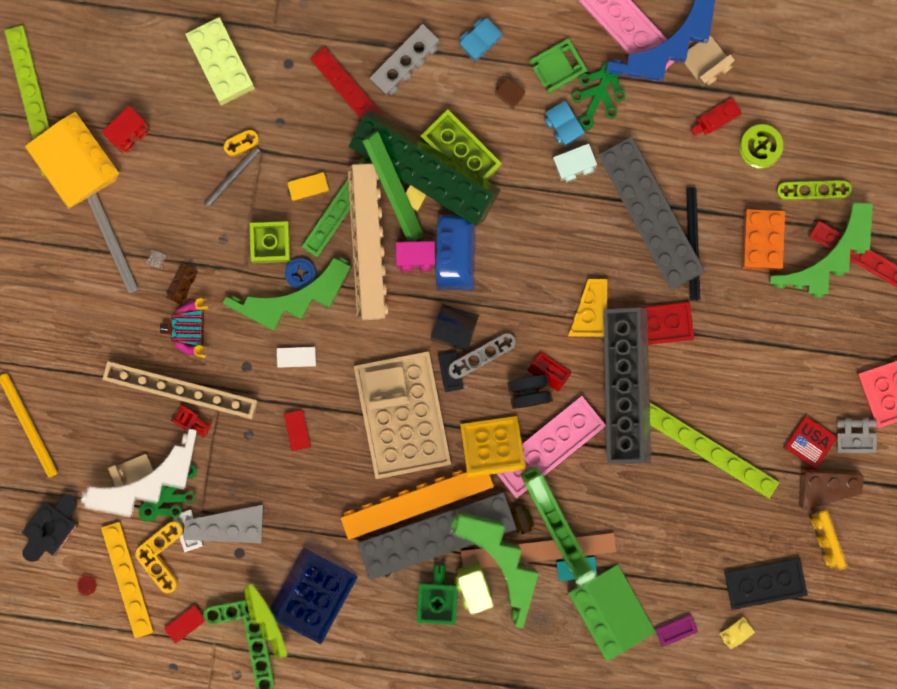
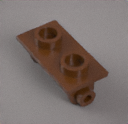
M182 264L181 267L179 266L174 277L179 282L178 284L171 283L166 293V298L182 305L183 301L187 298L191 284L196 279L198 271L185 264Z

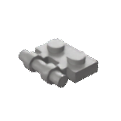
M852 418L838 420V428H845V433H838V453H877V433H869V428H877V420H869V418H863V420H852ZM852 428H863V433H852Z

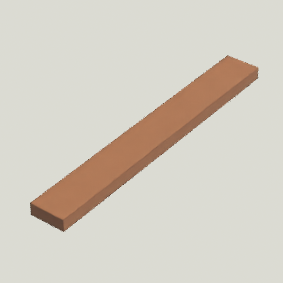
M614 533L575 537L585 556L616 552ZM554 540L516 544L522 550L518 564L563 559ZM485 549L461 551L463 567L480 562L481 568L499 566Z

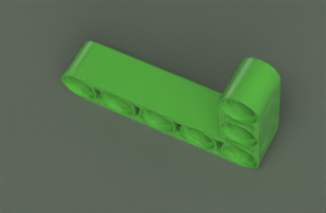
M243 600L207 608L204 612V619L209 624L244 619L256 688L262 689L260 682L266 679L270 682L269 689H273L274 677L267 641H263L261 629L258 632L250 630L251 619L246 609L247 601ZM230 606H234L237 609L235 617H231L227 613ZM210 610L218 612L217 620L213 621L209 618ZM255 641L263 643L262 651L254 650L253 644ZM259 660L266 662V670L261 671L257 668Z

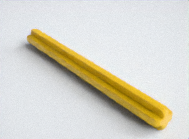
M7 373L0 375V384L49 478L54 477L58 474V471Z

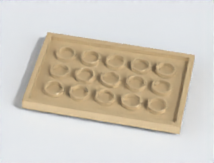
M429 351L354 366L375 479L451 465ZM402 367L409 405L370 411L365 373Z

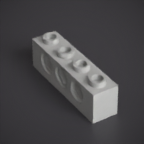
M422 24L369 78L370 82L386 97L389 94L392 96L399 89L398 85L402 81L406 82L413 75L411 72L416 67L419 69L426 62L424 58L429 53L433 55L438 50L439 39ZM418 44L423 45L425 48L421 53L414 51V47ZM403 58L411 60L409 66H403L400 62ZM391 71L398 74V77L394 80L387 77Z

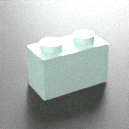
M589 144L553 157V163L560 181H572L577 178L576 175L581 173L588 175L594 172V168L597 167Z

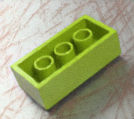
M449 110L444 112L421 135L422 141L485 180H488L502 166V163Z

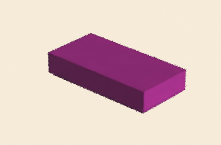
M691 614L655 629L662 647L698 633Z

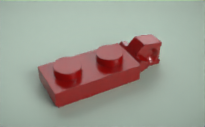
M731 98L696 120L698 125L690 131L694 137L702 132L705 135L711 134L742 115V112L734 99Z

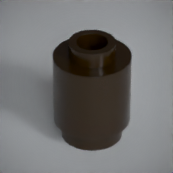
M525 505L512 509L511 513L516 526V532L520 531L521 534L532 531L531 527L535 525L529 509H526Z

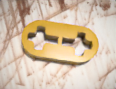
M252 130L240 133L225 142L224 150L229 156H238L257 146L259 142L258 135ZM247 135L255 136L253 139L254 143L252 144L249 142L243 144L242 142L247 140ZM230 143H233L234 145H237L239 143L241 144L236 147L235 152H233L232 150L228 151V148H230Z

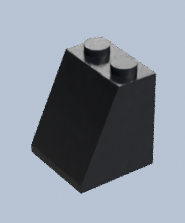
M442 304L431 335V341L468 352L479 315Z

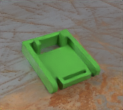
M569 38L529 61L531 65L538 62V65L533 67L543 87L552 86L546 90L548 94L588 71ZM569 50L578 63L573 69L564 55Z

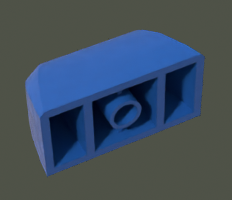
M438 214L436 290L472 291L474 289L476 226L457 214Z

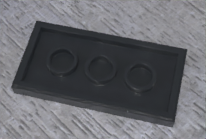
M800 557L724 572L731 610L808 596Z

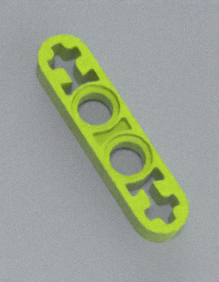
M847 181L785 182L778 186L776 193L779 199L785 201L844 199L851 194L852 187ZM821 185H825L829 189V193L825 196L821 195L818 191ZM832 185H834V189L844 185V188H847L848 191L844 195H842L841 191H835L834 195H832ZM784 186L787 187V190H793L794 186H796V197H794V192L784 196V193H781L780 190H783ZM801 186L809 188L810 193L808 196L800 194L799 189Z

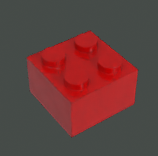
M128 106L102 133L123 154L124 152L128 153L135 146L134 143L138 139H143L148 134L147 130L150 127Z

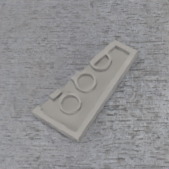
M263 505L185 520L184 540L261 543Z

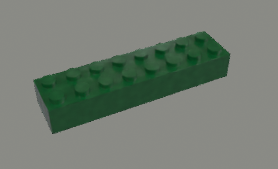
M374 110L364 114L348 147L371 160L363 140L372 133L378 132L399 179L473 225L478 226L484 222L501 190L500 188Z

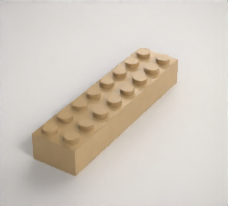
M373 164L351 165L347 168L357 321L385 319V315L388 314L387 303H384V295L387 294L386 284H383L382 276H385V265H382L381 257H384V246L380 245V238L383 237V228L379 226V218L382 217L381 207H378V199L381 196L380 188H377L376 180H379V176Z

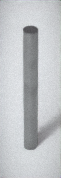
M255 146L204 203L210 208L261 151Z

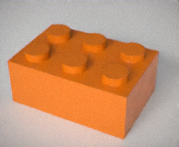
M747 209L744 212L742 269L773 271L783 269L785 211Z

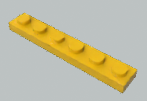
M121 522L102 527L101 530L134 638L154 633Z

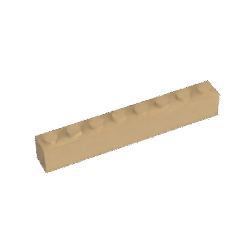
M108 361L102 379L110 383L254 420L259 402L250 398Z

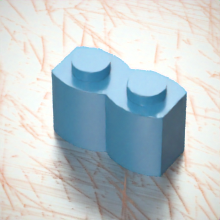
M488 18L478 20L473 26L475 29L470 33L467 31L459 39L461 41L459 43L460 48L474 62L482 57L503 35Z
M565 101L545 112L546 118L544 121L549 129L553 128L556 132L554 137L559 145L563 144L566 147L584 136L585 132Z

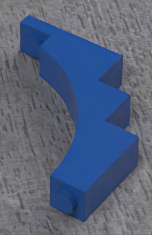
M694 0L687 20L671 38L653 49L629 55L626 64L619 60L608 62L606 73L662 82L665 76L667 60L685 63L689 41L706 44L709 41L715 0Z

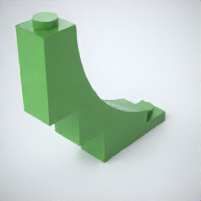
M341 257L338 260L333 258L321 276L307 287L290 295L277 298H255L248 296L244 305H241L242 301L232 296L231 299L226 297L223 304L275 331L285 312L303 320L313 300L330 309L351 271L350 262Z
M457 511L456 517H452L450 524L453 533L478 544L496 560L506 582L508 602L511 607H516V609L512 610L511 620L515 627L523 628L538 578L537 570L518 565L522 550L519 545L501 541L505 527L501 521Z

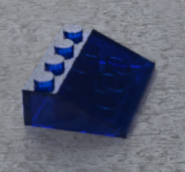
M303 547L269 610L277 623L322 644L358 576Z

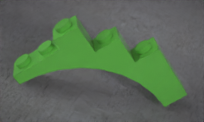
M852 203L850 218L845 231L835 247L825 257L801 271L784 275H770V284H774L776 288H785L786 284L793 285L795 289H805L806 285L808 286V293H811L812 297L824 298V294H828L829 272L833 271V275L844 276V272H849L850 249H854L853 253L865 254V250H870L873 204Z
M535 466L520 474L551 537L578 585L588 583L591 579L597 577L568 526L539 468Z

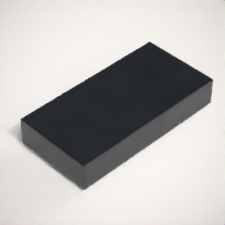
M457 352L438 355L445 393L464 389L462 378L453 379L448 374L449 365L458 360ZM454 365L453 374L457 373L460 375V367Z

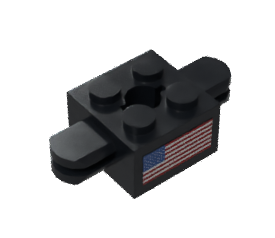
M64 495L55 506L49 502H43L22 531V534L30 539L22 551L25 560L36 562L45 551L52 556L58 554L79 525L70 518L78 504L74 497Z

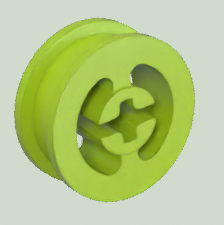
M765 124L749 128L739 143V152L743 161L757 169H764L773 165L783 151V140L780 133L775 128ZM757 134H763L768 136L774 144V152L770 151L771 142H768L764 148H761L755 154L758 157L764 156L765 159H758L754 157L750 153L748 148L749 141L752 142L751 150L753 152L759 145L763 144L767 140V137H758Z

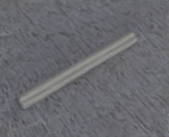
M95 193L88 197L87 200L128 293H133L138 290V287L99 198Z

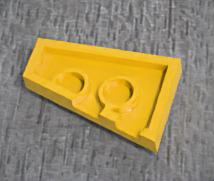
M588 279L568 335L569 337H604L603 310L608 309V279Z

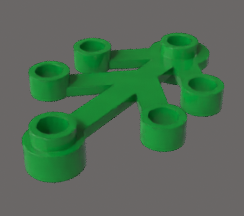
M608 62L602 66L601 71L580 76L579 82L582 86H588L590 82L602 79L599 86L582 92L575 91L572 93L571 99L574 103H580L583 99L594 96L586 115L581 116L579 119V124L583 131L592 129L594 125L593 116L601 99L606 109V117L608 119L616 118L617 109L613 107L606 89L609 82L615 93L614 100L622 102L625 99V92L621 90L617 80L619 75L606 73ZM587 77L589 82L583 83L581 79ZM621 93L623 98L617 99L616 94ZM579 94L581 99L575 100L573 96ZM613 110L615 115L609 116L608 111ZM588 119L590 124L584 125L583 120Z
M190 463L189 467L193 469V472L187 475V479H192L197 475L196 466ZM161 485L158 502L144 501V504L139 508V517L145 522H152L157 516L178 518L182 513L178 506H173L171 509L159 507L164 502L192 504L195 501V495L191 492L172 495L178 488L170 486L166 488L165 485ZM189 494L193 496L191 502L186 501V496ZM174 508L179 509V514L176 516L172 514ZM146 509L152 510V514L150 516L145 515Z

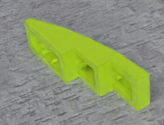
M252 584L244 585L243 588L251 623L260 624L263 641L271 640L275 658L286 657L287 652L281 633L268 606Z

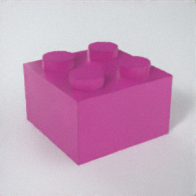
M396 242L397 269H400L402 273L412 272V269H420V272H432L431 269H435V242Z

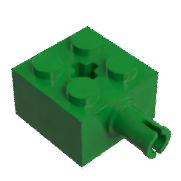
M433 565V582L431 584L419 583L417 623L456 625L458 587L444 583L446 566L441 565L440 573H438L439 565ZM436 599H440L439 601L443 603V606H440L438 610L432 605V602H435Z

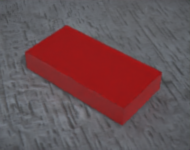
M303 410L285 413L284 418L291 450L297 451L310 448L311 445Z
M194 605L166 626L164 630L176 644L203 624L205 619L197 606Z

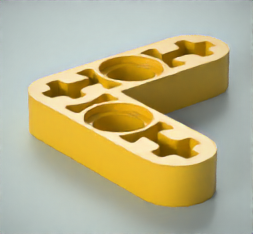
M178 521L168 523L136 550L137 560L164 593L175 591L178 587V580L158 554L183 535L184 527ZM171 526H177L178 534L174 533L168 537L166 534L172 530ZM159 536L165 541L163 547H158L155 544V539ZM142 549L144 551L148 550V557L150 558V560L155 558V561H152L148 565L146 562H149L150 560L147 557L141 556L143 554ZM156 563L162 567L160 574H155L152 571V566ZM165 573L167 574V576H165L164 578L167 581L171 580L173 582L171 584V587L168 588L165 587L166 581L164 580V578L161 580L158 579Z

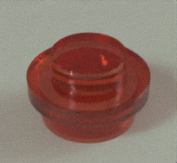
M85 576L78 581L77 588L82 595L88 596L96 591L97 583L94 578Z

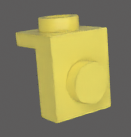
M742 617L729 628L723 630L720 636L723 638V642L732 649L743 643L755 632L745 617Z

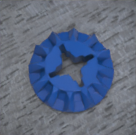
M298 258L292 260L286 267L285 278L294 288L303 289L315 280V268L306 259ZM298 266H300L303 272H309L303 275L302 282L298 276H292L298 273Z

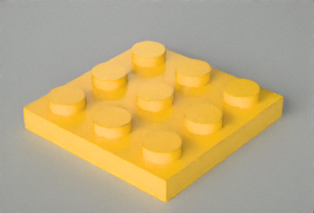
M517 416L460 424L468 477L525 469Z
M827 511L812 513L810 523L819 535L816 539L819 547H823L825 552L823 559L826 566L838 570L845 568L846 564Z

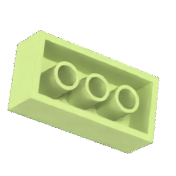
M220 17L185 34L220 105L255 89Z

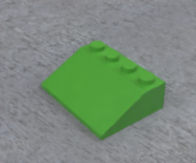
M618 564L591 579L588 583H584L568 592L605 661L611 660L656 632Z

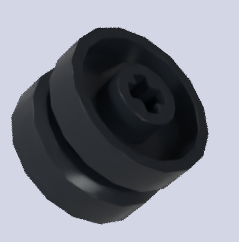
M548 375L526 376L507 382L510 393H521V395L510 399L512 409L553 402L551 391H539V389L550 385Z

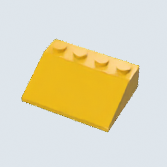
M76 112L60 120L25 146L68 209L112 184L119 175L117 169Z

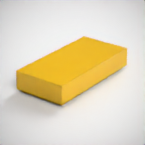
M324 172L287 182L292 201L329 192Z

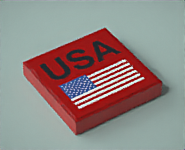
M805 416L784 448L812 468H818L838 437Z

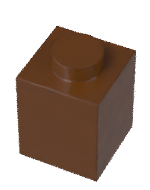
M509 78L505 81L501 80L495 88L497 90L496 96L512 109L517 106L526 93Z

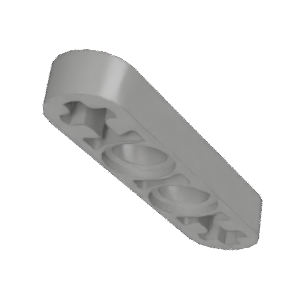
M511 334L499 336L451 363L448 367V374L453 379L462 378L512 350L516 344L515 338ZM503 338H505L506 340L510 339V347L508 348L507 345L501 347L500 350H502V352L500 353L498 346L494 342L497 341V344L499 345L504 342ZM491 346L495 349L493 357H488L485 354L486 347ZM473 355L478 358L479 363L477 366L469 364L468 359L470 356ZM464 360L466 367L460 370V375L457 373L453 374L454 365L460 367L463 365L461 361Z

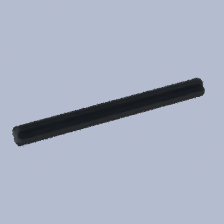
M689 187L686 189L688 240L699 258L697 189ZM700 276L689 281L690 300L692 301L700 300Z

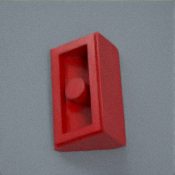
M541 351L528 368V371L533 375H548L549 386L558 392L572 374V372Z

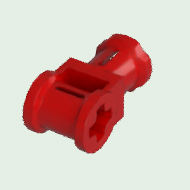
M180 404L178 413L171 421L184 429L196 430L202 438H205L212 423L201 420L195 412Z

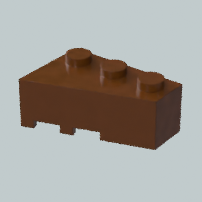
M802 468L799 506L802 510H807L861 495L864 475L859 470Z

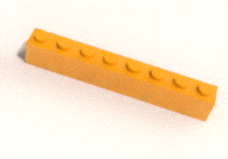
M463 470L452 473L453 477L447 480L444 476L434 480L435 484L428 486L427 483L416 486L417 490L410 493L408 489L398 493L399 497L391 499V496L380 499V504L373 506V503L361 506L362 510L356 513L354 509L343 513L345 517L341 518L348 540L493 488L490 475L468 477L467 472L464 473Z

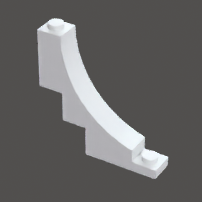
M189 429L187 434L183 433L181 445H184V447L174 446L167 459L154 472L140 481L118 488L89 487L87 492L83 491L81 503H85L84 508L130 518L134 499L157 503L161 485L184 489L197 431Z

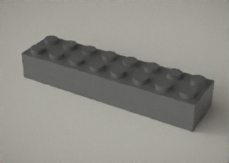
M630 137L599 154L598 157L670 290L673 291L706 273L634 138Z
M604 309L607 464L651 463L647 309Z
M501 493L357 543L369 580L476 544L453 533L450 524L452 517H456L457 511L501 521L505 526L503 534L516 530L505 494Z

